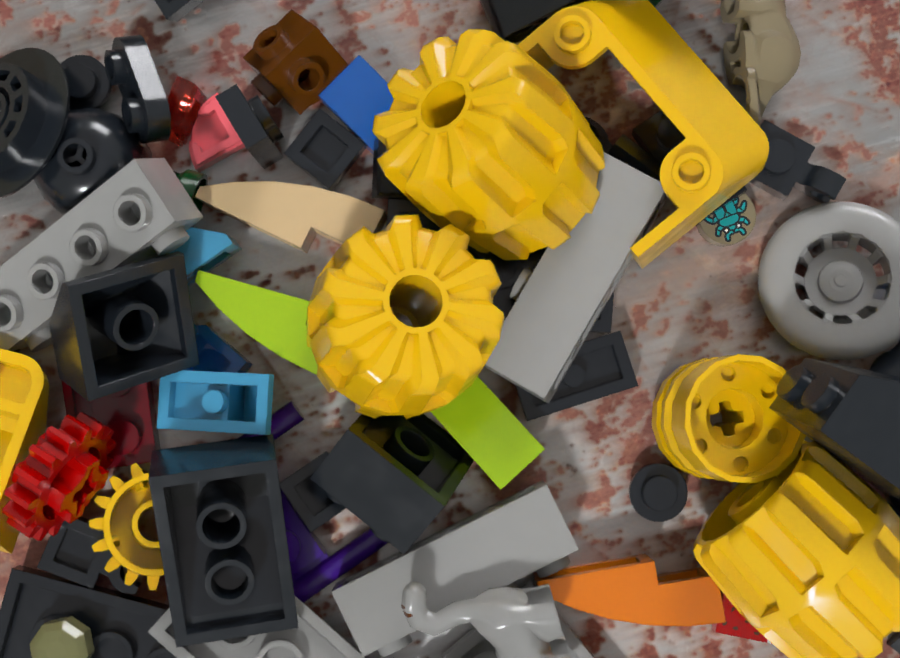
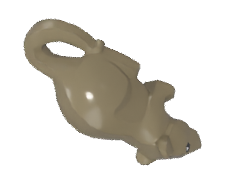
M723 0L720 6L723 23L736 25L734 41H726L723 45V58L728 84L740 85L746 90L745 110L759 125L771 97L791 80L799 67L801 57L799 40L786 17L785 0H735V2L733 0Z

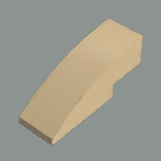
M275 181L229 182L200 186L195 195V198L205 205L305 253H308L317 234L342 245L347 238L363 226L372 233L381 231L387 220V214L384 209L349 195L308 185Z

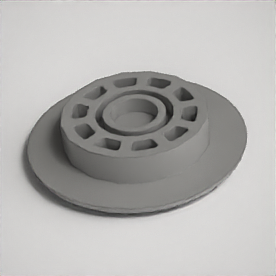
M844 201L822 203L809 207L784 222L768 241L758 269L760 301L769 321L780 335L798 349L830 360L866 358L886 350L899 341L900 223L874 207ZM832 241L848 242L847 248H833ZM819 245L822 253L813 258L809 251ZM857 245L862 246L872 254L867 258L856 251ZM878 263L881 264L885 274L880 277L876 276L873 268ZM797 264L807 268L805 277L795 273ZM796 289H803L807 299L800 300ZM876 289L886 290L884 300L873 298ZM815 309L823 315V319L812 314L809 310ZM864 309H868L873 313L865 319L857 315ZM833 318H845L848 324L834 323Z

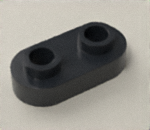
M141 35L115 37L112 50L105 51L104 64L109 83L112 86L118 85L123 98L121 103L122 118L128 133H136L139 141L143 144L168 140L171 134L170 108L146 41Z

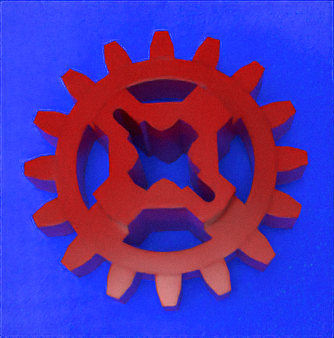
M80 412L76 418L70 414L66 415L59 429L52 425L47 428L46 432L39 436L37 444H32L29 447V455L26 459L17 463L12 475V482L14 484L9 486L4 493L5 496L11 499L2 508V513L8 516L6 523L31 539L33 537L38 541H42L47 533L52 536L57 535L63 521L71 524L81 517L85 506H88L97 491L104 488L108 479L109 471L106 469L112 464L113 459L107 455L116 446V441L111 439L114 431L84 412Z

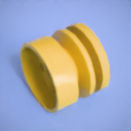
M741 354L702 358L679 366L662 382L653 401L652 429L659 449L674 467L694 477L756 484L779 475L796 459L806 437L805 434L769 408L778 396L776 393L777 386L787 371L762 356ZM721 411L722 422L712 426L710 415Z

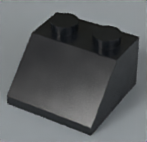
M361 414L344 433L310 479L324 490L329 499L345 506L366 523L379 539L392 544L405 554L445 507L474 460L450 434L425 414L408 419L404 415L372 418Z

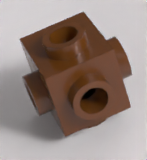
M292 9L276 25L263 30L255 39L253 48L243 57L246 63L257 73L251 84L274 107L283 100L299 115L309 106L319 102L320 98L318 95L348 66L321 31Z

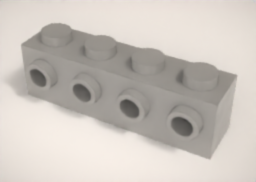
M603 152L605 168L599 171L596 186L600 192V197L592 214L586 213L570 232L571 238L555 250L545 247L544 249L546 250L534 270L527 266L521 272L510 293V298L516 302L503 323L500 340L485 364L487 369L548 404L632 261L633 255L630 247L648 233L667 200V195L664 193L660 181Z
M165 158L133 159L0 266L1 349L14 351L29 347L31 352L34 353L53 344L49 322L62 283L147 260L156 253L158 256L171 253L189 240L190 236L186 230L201 220L203 216Z
M541 480L413 544L405 554L399 551L336 582L331 593L362 657L378 650L380 657H386L409 645L412 642L410 634L417 631V629L410 627L401 608L403 589L410 582L423 584L427 591L426 604L428 611L437 612L454 601L474 598L488 588H518L515 581L535 571L539 578L556 573L571 563L568 555L579 550L547 484Z

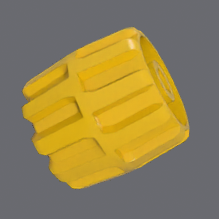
M484 29L466 30L460 35L457 44L449 37H438L422 47L420 51V65L415 70L398 69L387 84L394 100L388 111L374 115L372 129L373 134L386 146L387 150L377 158V161L385 176L425 216L441 229L448 224L454 225L471 236L468 245L481 253H488L490 251L503 260H527L532 252L545 247L555 250L571 238L570 232L586 213L592 214L600 197V192L596 188L598 174L600 170L605 168L602 144L563 85L516 44L504 41L495 32Z
M395 215L384 230L372 233L363 226L344 241L317 277L307 307V346L312 349L318 366L317 377L329 393L337 390L356 403L355 412L372 418L404 415L408 419L446 406L473 384L500 340L505 317L504 313L493 305V297L502 284L491 260L475 259L468 252L467 247L471 236L452 224L446 225L439 231H433L422 227L419 215Z
M804 440L796 459L779 475L756 484L738 483L724 497L702 525L693 544L696 560L738 612L788 658H875L883 652V639L891 632H900V518L875 489L816 442L812 441L809 443Z

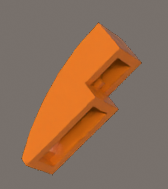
M644 553L568 566L543 578H539L537 572H533L536 587L549 584L553 600L571 608L607 619L652 626H697L726 623L720 588L703 567L657 575L655 561Z

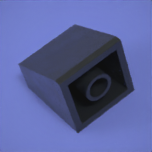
M804 358L801 364L795 365L788 370L780 380L776 390L778 396L769 408L811 440L824 447L880 491L900 500V376L810 358Z

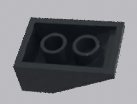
M273 434L153 450L148 479L176 648L299 628Z

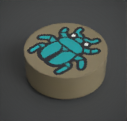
M744 193L696 226L697 230L707 242L713 245L723 247L734 245L745 239L754 228L756 222L754 204Z

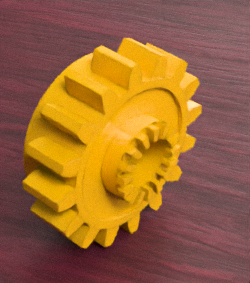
M134 463L131 465L132 479L124 483L120 478L113 475L109 479L112 489L115 491L111 498L96 496L94 500L101 509L105 510L103 518L89 520V528L104 532V538L93 544L92 549L94 552H104L107 550L111 552L113 556L104 567L108 573L116 570L121 565L128 569L124 584L131 586L140 574L147 576L149 590H156L159 577L164 575L159 542L145 539L138 529L140 517L143 513L153 509L148 479L149 473L144 474L139 465Z

